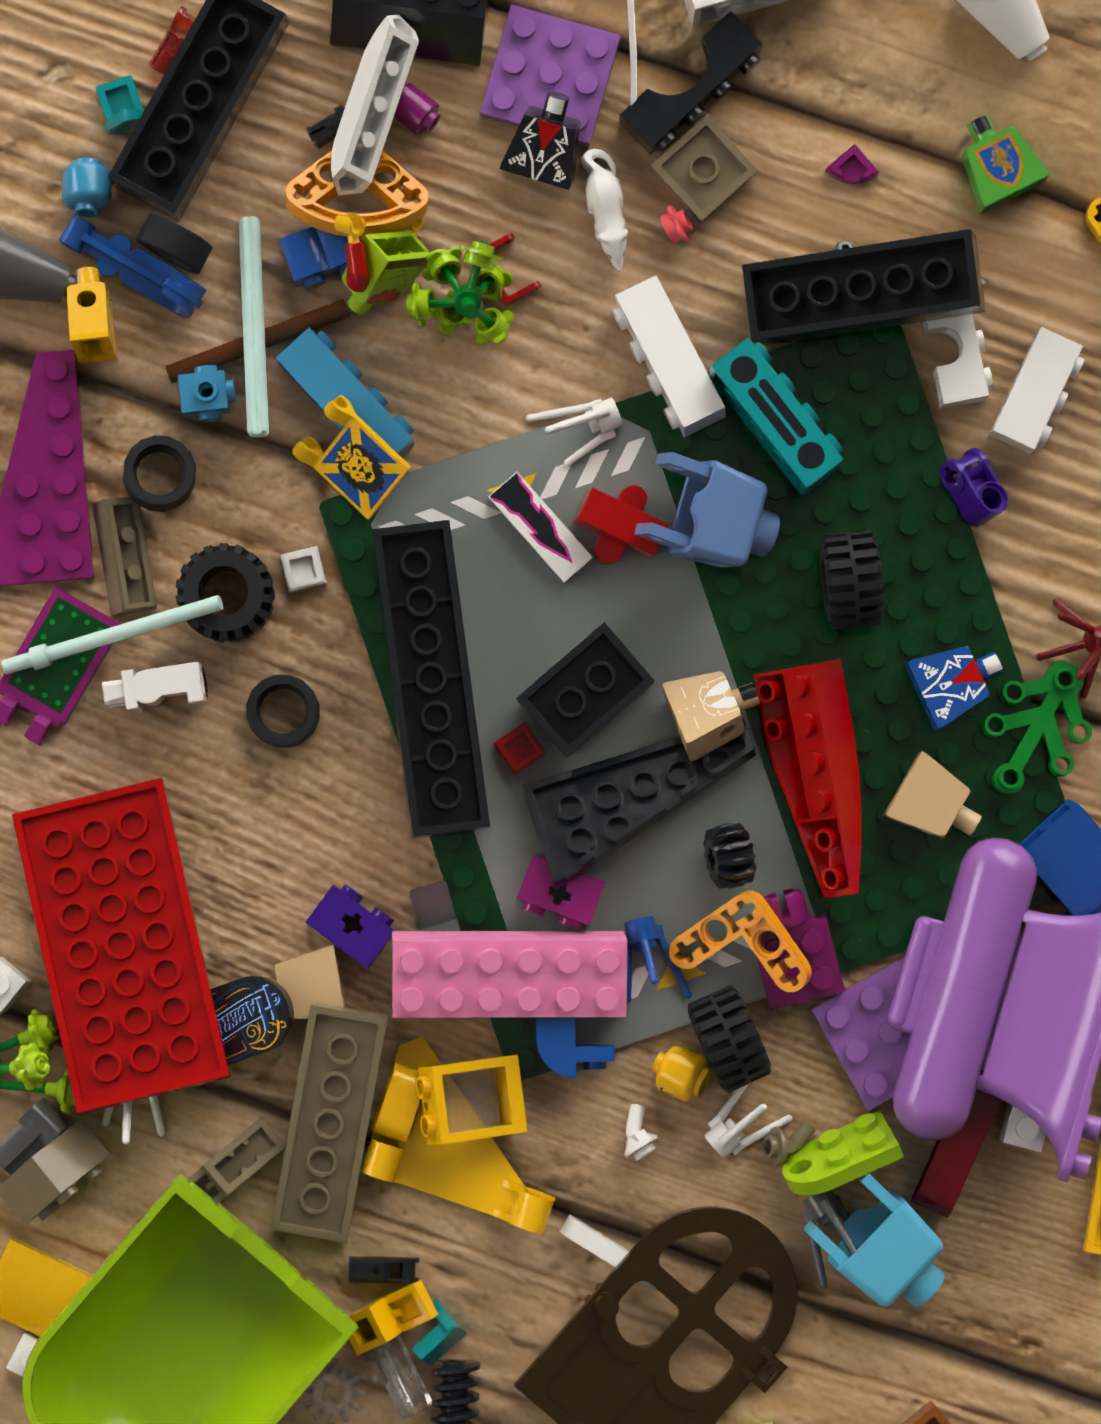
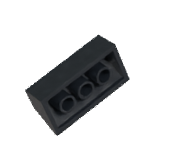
M333 0L330 45L365 50L374 32L386 16L399 14L417 33L419 43L414 57L480 66L490 0Z

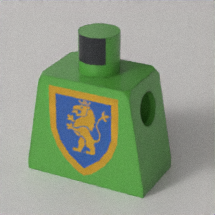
M987 115L981 116L967 125L976 144L965 149L962 159L980 214L1045 183L1049 177L1047 169L1014 126L996 133Z

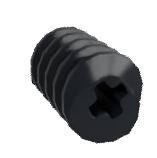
M466 1359L438 1360L443 1363V1366L432 1370V1375L442 1378V1382L431 1386V1390L442 1394V1398L431 1401V1406L440 1409L441 1414L430 1417V1421L436 1424H476L468 1420L479 1416V1409L468 1404L478 1401L480 1394L469 1388L479 1385L480 1378L469 1373L480 1369V1362Z

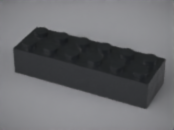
M206 0L110 171L108 179L112 186L180 222L287 29L289 23L286 13L262 0Z
M971 229L742 265L751 341L754 343L760 342L763 346L986 312L976 235Z

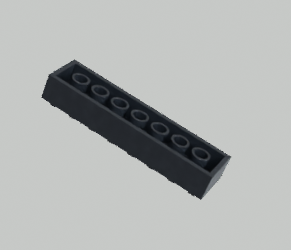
M442 520L372 529L373 551L411 838L418 839L489 829L490 820L450 521Z

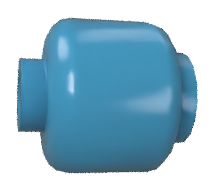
M84 157L72 161V164L64 169L62 175V202L65 206L74 210L76 215L86 218L98 215V211L106 209L110 205L112 184L108 179L109 169L103 166L100 160Z

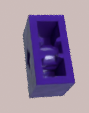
M344 884L341 889L333 885L306 920V923L368 969L391 940L392 931L395 930L390 926L394 920L377 907L370 912L359 904L363 897L348 885ZM358 913L362 917L359 923L364 928L361 932L353 930L349 934L345 931L348 924L343 919L346 915L354 917Z

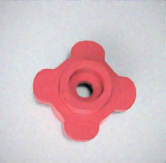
M668 206V213L660 216V219L671 242L676 243L680 240L692 241L689 232L693 230V226L687 213L683 209L679 211L676 207Z

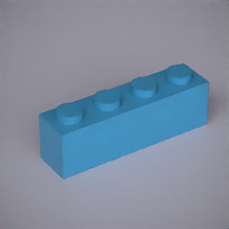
M309 327L275 358L279 366L323 413L328 402L334 401L337 396L342 395L350 401L355 413L400 456L414 445V440L410 436L414 429L400 414L395 418L389 414L384 408L388 401L374 386L369 390L363 386L358 380L362 373L348 358L343 362L338 359L332 352L336 345L322 330L316 335ZM330 419V421H331L340 431H342V429L344 428V426H342V425H340V424H338V423H336V422H334V421H332V420Z

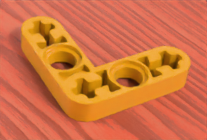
M753 890L741 892L676 937L669 947L671 961L681 969H691L742 935L781 990L796 992L810 981L812 975L811 966L764 897ZM743 902L745 904L752 902L756 908L752 911V915L747 914L735 922L732 915L743 908ZM712 920H719L725 924L727 928L725 939L717 940L710 935L708 926ZM771 931L778 936L780 941L778 950L768 951L762 946L761 935L763 932ZM700 938L704 944L693 951L692 956L684 957L681 954L684 945L688 946ZM787 950L790 955L775 964L773 959L778 958ZM788 967L790 969L797 967L800 970L797 980L795 978L790 980L786 978L785 973L788 971Z

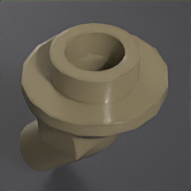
M803 1121L790 1137L779 1127L772 1128L769 1135L765 1136L763 1142L766 1158L770 1159L774 1166L782 1165L791 1153L798 1151L815 1132L814 1127L808 1122Z

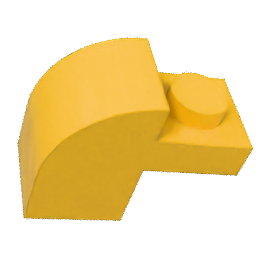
M422 1280L401 1289L398 1288L348 1315L359 1326L349 1338L357 1356L387 1343L400 1333L429 1321L438 1315Z

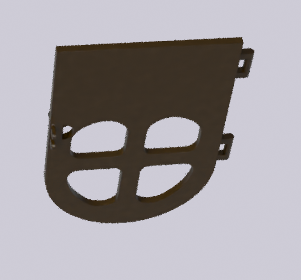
M707 1206L691 1208L673 1214L652 1227L635 1244L602 1283L599 1282L595 1286L596 1290L592 1295L588 1294L585 1297V1303L513 1385L558 1424H715L751 1382L766 1393L788 1368L775 1354L788 1336L796 1314L798 1288L790 1256L779 1239L764 1224L738 1210ZM704 1232H716L726 1236L732 1245V1252L699 1291L691 1292L659 1264V1257L662 1251L683 1237ZM759 1267L765 1270L770 1277L772 1305L762 1332L756 1338L747 1340L716 1315L714 1309L720 1298L747 1268ZM640 1281L649 1282L678 1308V1315L654 1342L647 1345H635L626 1341L620 1334L616 1323L619 1301L635 1283ZM695 1329L706 1331L727 1349L733 1357L732 1366L717 1384L705 1390H691L681 1387L672 1380L669 1372L670 1357ZM772 1363L776 1370L763 1382L759 1376Z

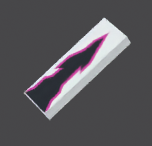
M518 472L514 473L488 496L489 500L563 583H566L593 559L590 553Z

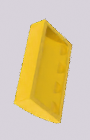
M13 1237L9 1240L0 1259V1318L41 1336L93 1274Z

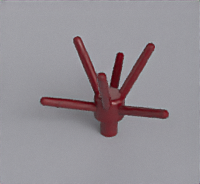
M1054 599L1053 605L1062 612L1058 614V619L1085 631L1083 640L1036 655V659L1042 661L1086 648L1091 654L1075 676L1077 680H1081L1085 676L1080 697L1085 699L1088 696L1101 657V625L1092 626L1059 599Z

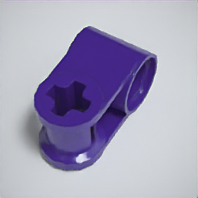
M969 449L964 453L963 457L957 460H946L940 465L939 473L942 483L950 492L962 518L971 526H982L1007 508V492L991 468L988 457L980 449ZM975 462L978 463V465L975 467H972L971 465ZM958 473L959 477L953 479L952 476Z

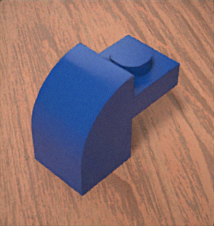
M536 1017L537 1048L544 1063L554 1072L565 1077L576 1078V1062H583V1069H607V1062L615 1061V1047L613 1044H575V1017Z

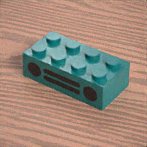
M746 338L711 365L709 377L801 497H803L839 469L844 460L841 457V453L844 450L831 433L826 436L816 424L820 419L811 406L806 402L801 406L794 397L793 392L796 391V388L783 372L777 375L769 364L772 358L760 342L753 344L749 338Z

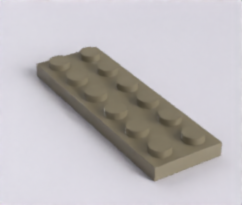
M311 1002L270 1230L347 1243L388 1015Z

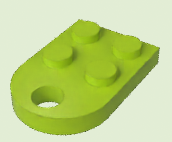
M879 1110L875 1113L863 1114L856 1118L854 1122L839 1129L827 1130L819 1138L804 1144L798 1151L791 1153L782 1166V1173L792 1192L799 1195H816L835 1189L904 1158V1155L883 1114Z

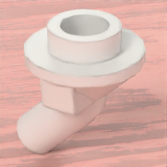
M630 1105L626 1124L627 1141L625 1142L626 1149L624 1153L626 1159L634 1156L636 1161L656 1150L653 1143L658 1139V1136L647 1133L644 1129L641 1130L645 1107L642 1105Z

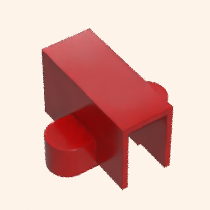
M638 485L627 486L619 493L617 499L592 487L586 492L572 521L600 535L594 546L593 553L595 559L603 565L617 562L625 548L646 558L654 556L659 544L634 535L636 525L638 523L651 522L666 528L669 525L643 512L647 503V494Z

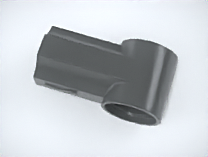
M44 1098L36 1102L18 1120L19 1124L0 1141V1166L10 1175L70 1126Z

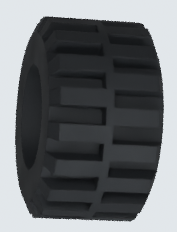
M870 529L823 534L819 543V563L824 606L830 626L833 630L881 625L885 610L884 587L879 550L875 536Z
M219 543L220 546L213 547L209 545L203 547L204 551L199 554L195 552L191 555L190 562L187 565L184 564L180 570L182 574L180 579H177L175 586L177 588L176 602L179 607L203 600V591L208 580L215 574L223 571L235 572L245 580L248 587V597L243 607L234 614L221 616L210 613L187 620V623L205 638L221 643L223 641L239 642L241 638L253 636L254 631L266 624L265 620L268 615H271L274 608L272 603L273 599H275V590L273 589V580L270 573L254 553L247 551L239 545L230 546L228 543Z
M729 985L688 1004L689 1018L722 1089L729 1093L771 1074L770 1060L738 990Z

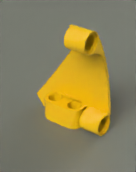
M423 1036L400 1044L371 1130L373 1135L360 1172L377 1179L392 1183L396 1182L492 1215L518 1228L543 1235L556 1197L525 1186L492 1137L443 1145H427V1138L423 1136L420 1125L421 1116L424 1115L422 1099L417 1095L415 1083L417 1076H419L418 1067L439 1065L441 1062ZM449 1074L442 1075L449 1132L483 1128V1124Z

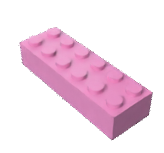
M392 931V1018L626 1017L627 938L624 931Z

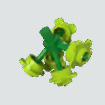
M486 240L481 242L472 241L471 248L460 245L459 248L452 247L449 250H433L426 257L428 264L422 275L427 281L434 279L438 284L450 283L453 290L448 292L447 297L435 299L434 291L431 288L420 289L419 283H413L412 294H408L406 299L408 315L413 320L418 321L419 327H424L426 320L434 319L436 316L440 323V331L447 335L452 334L457 326L471 323L473 317L477 316L474 325L477 332L476 342L480 345H484L487 342H494L497 345L502 344L507 339L509 324L513 321L514 315L510 310H505L501 313L494 307L482 311L480 309V297L491 300L500 299L502 290L513 283V276L510 272L504 271L497 265L496 260L503 262V258L493 255L495 247L488 245ZM461 250L466 251L463 262L473 265L468 285H460L456 279L462 269L458 258L462 255Z

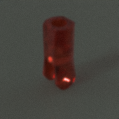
M183 6L177 11L166 35L148 64L153 70L162 75L166 73L184 40L175 35L177 29L180 26L189 31L196 19L186 13L187 8Z

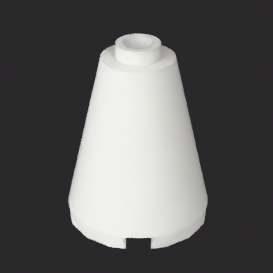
M956 0L1017 59L1025 56L1028 61H1031L1048 49L1045 42L1050 39L1036 0Z

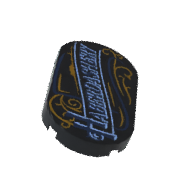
M248 976L211 989L228 1066L270 1052L284 1042L289 1028L292 1027L294 1009L289 994L281 985L262 976Z

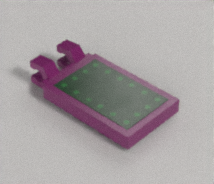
M55 587L15 656L27 653L29 648L45 643L47 646H51L114 627L121 623ZM113 643L54 660L51 666L38 670L31 667L8 675L4 673L0 680V694L3 696L0 700V723L8 727L19 706H22L37 715L24 737L41 746L52 725L57 727L60 723L66 725Z

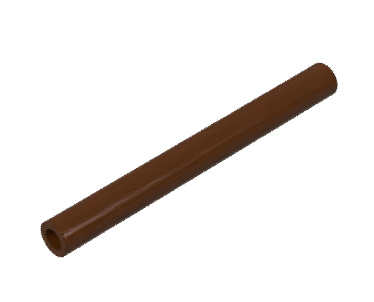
M344 299L265 328V349L298 337L309 327L314 331L350 317ZM243 337L166 365L165 368L171 383L178 382V375L194 373L195 367L204 365H216L218 367L244 357Z

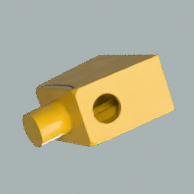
M79 268L76 270L77 284L67 287L71 345L80 364L118 360L112 300L106 283L100 282L98 268Z

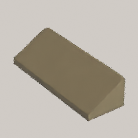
M130 497L103 499L94 503L93 509L112 616L157 609L141 507Z

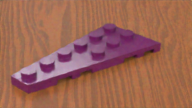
M74 350L36 353L0 497V587L95 578L77 358Z

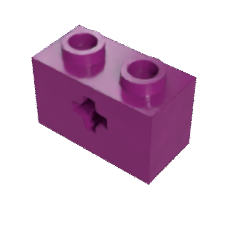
M533 855L517 899L524 902L521 909L542 917L545 910L560 915L558 923L579 930L581 924L590 925L606 882L581 873L565 884L567 886L566 893L572 895L570 901L562 900L560 905H555L552 903L554 896L548 894L550 887L554 889L555 887L547 861L544 858Z

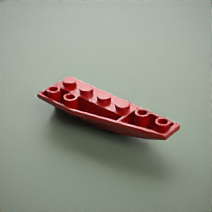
M841 659L754 674L767 751L824 898L858 894L861 863L860 778L855 734Z

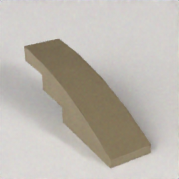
M261 1117L188 1178V1182L192 1181L218 1204L282 1151L286 1145L264 1118Z

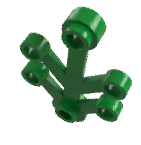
M1060 661L1047 669L1044 678L1024 683L1010 681L1001 688L1000 697L1005 704L1010 706L1017 705L1025 697L1047 693L1040 707L1005 716L994 713L984 719L982 730L989 738H998L1006 731L1029 726L1009 763L1002 764L992 774L991 783L997 793L1009 796L1022 788L1025 781L1023 769L1042 735L1044 736L1050 757L1048 764L1050 772L1054 776L1064 777L1073 770L1074 760L1068 753H1065L1054 713L1061 702L1069 723L1067 737L1072 743L1083 744L1090 739L1092 727L1087 721L1083 720L1076 696L1082 688L1083 678L1081 680L1076 679L1075 676L1079 669L1074 664ZM1059 674L1069 676V686H1062L1059 683ZM1008 687H1014L1018 690V699L1013 700L1008 697ZM994 719L1000 723L1001 729L999 732H993L989 729V720ZM1079 725L1084 728V738H1077L1074 735L1073 729L1075 726ZM1057 758H1062L1066 761V771H1060L1056 768L1055 761ZM1009 771L1015 775V784L1009 785L1004 781L1003 776L1005 772Z

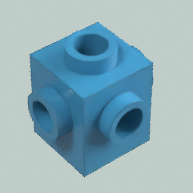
M204 365L195 367L194 373L178 375L181 411L185 418L199 417L200 422H213L222 420V414L231 413L230 403L236 402L234 379L227 380L224 370H217L216 365ZM213 390L211 396L203 397L206 391Z

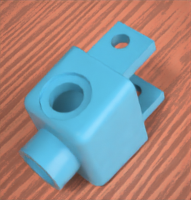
M869 1173L857 1179L880 1201L872 1208L865 1210L856 1209L844 1221L845 1228L857 1248L853 1255L850 1254L843 1241L837 1246L811 1220L802 1229L829 1254L827 1261L878 1305L888 1307L901 1296L912 1307L921 1306L936 1293L944 1281V1272L932 1262L941 1253L943 1243L896 1191L891 1190L888 1192Z

